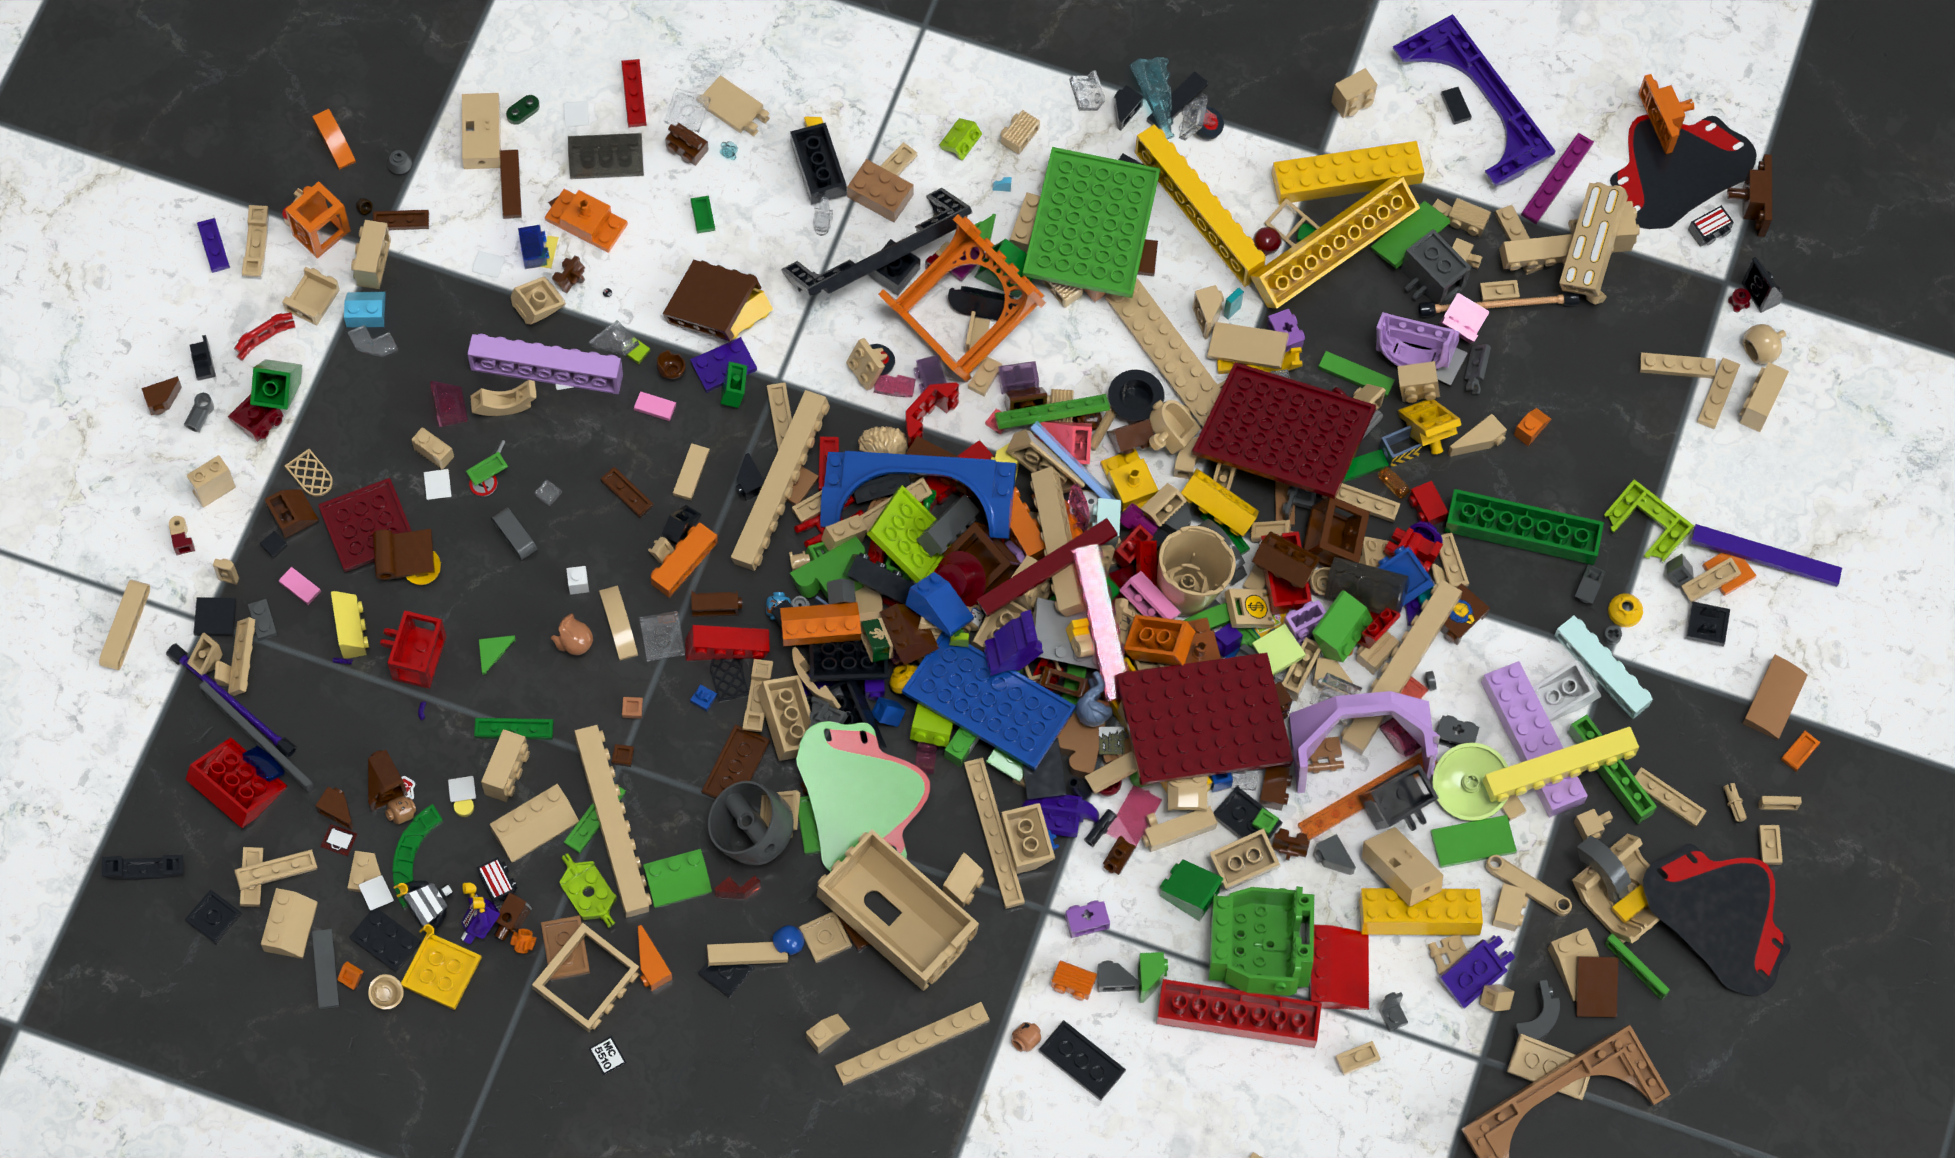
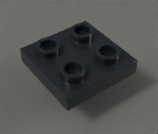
M1692 601L1686 639L1724 647L1730 609Z

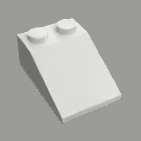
M1578 660L1533 687L1550 722L1581 709L1601 697L1585 666Z

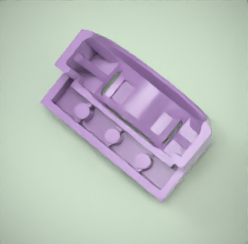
M1382 312L1376 327V350L1381 351L1387 359L1397 366L1435 361L1436 370L1441 367L1448 368L1459 342V331L1384 312ZM1403 342L1412 343V344L1424 346V347L1431 348V349H1430V350L1419 349V348H1415V347L1409 346V345H1407V344H1405V343H1403ZM1397 343H1399L1396 352L1394 353L1393 351L1395 349V346Z

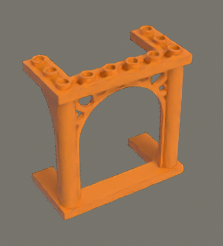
M957 214L953 218L957 224L955 235L944 252L897 299L893 298L884 289L878 295L937 352L953 372L965 382H968L972 378L969 374L1037 306L1042 308L1046 302L1042 299L1044 295L1025 275L1021 278L1017 274L1019 269L1013 263L1008 265L1004 261L1007 257L1000 250L996 252L992 248L994 244L987 237L983 239L980 236L982 232L966 216L962 218ZM974 247H977L980 252L976 260H973L970 255ZM984 251H985V257H986L987 259L989 258V261H988V262H983V260H982L983 257H984ZM965 253L967 259L961 260L960 258L963 257V254ZM963 265H980L994 272L1001 281L1005 293L1004 308L1000 318L993 327L956 361L918 323L909 311L949 271ZM1000 268L1001 272L997 273L996 270ZM1010 281L1015 286L1008 287L1007 282ZM1014 290H1019L1022 292V296L1019 299H1011L1010 293ZM1010 303L1018 304L1016 307L1013 305L1011 310L1009 309Z

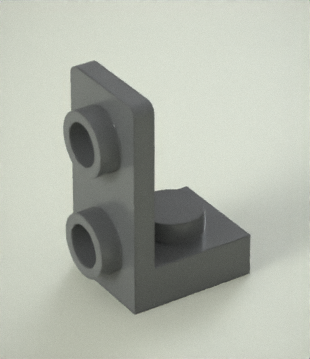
M1402 992L1387 994L1379 1009L1389 1032L1408 1024L1400 1006L1403 997Z

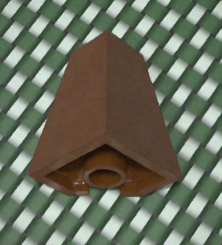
M386 749L376 751L368 758V803L372 812L387 806L389 801L397 797L408 795L405 784Z

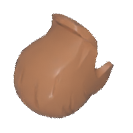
M570 613L561 621L559 625L560 636L553 635L551 637L558 650L567 651L572 655H582L589 650L593 642L590 628L585 623L574 619L573 613Z

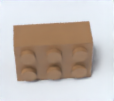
M868 159L865 160L847 186L848 198L894 223L914 195V184Z

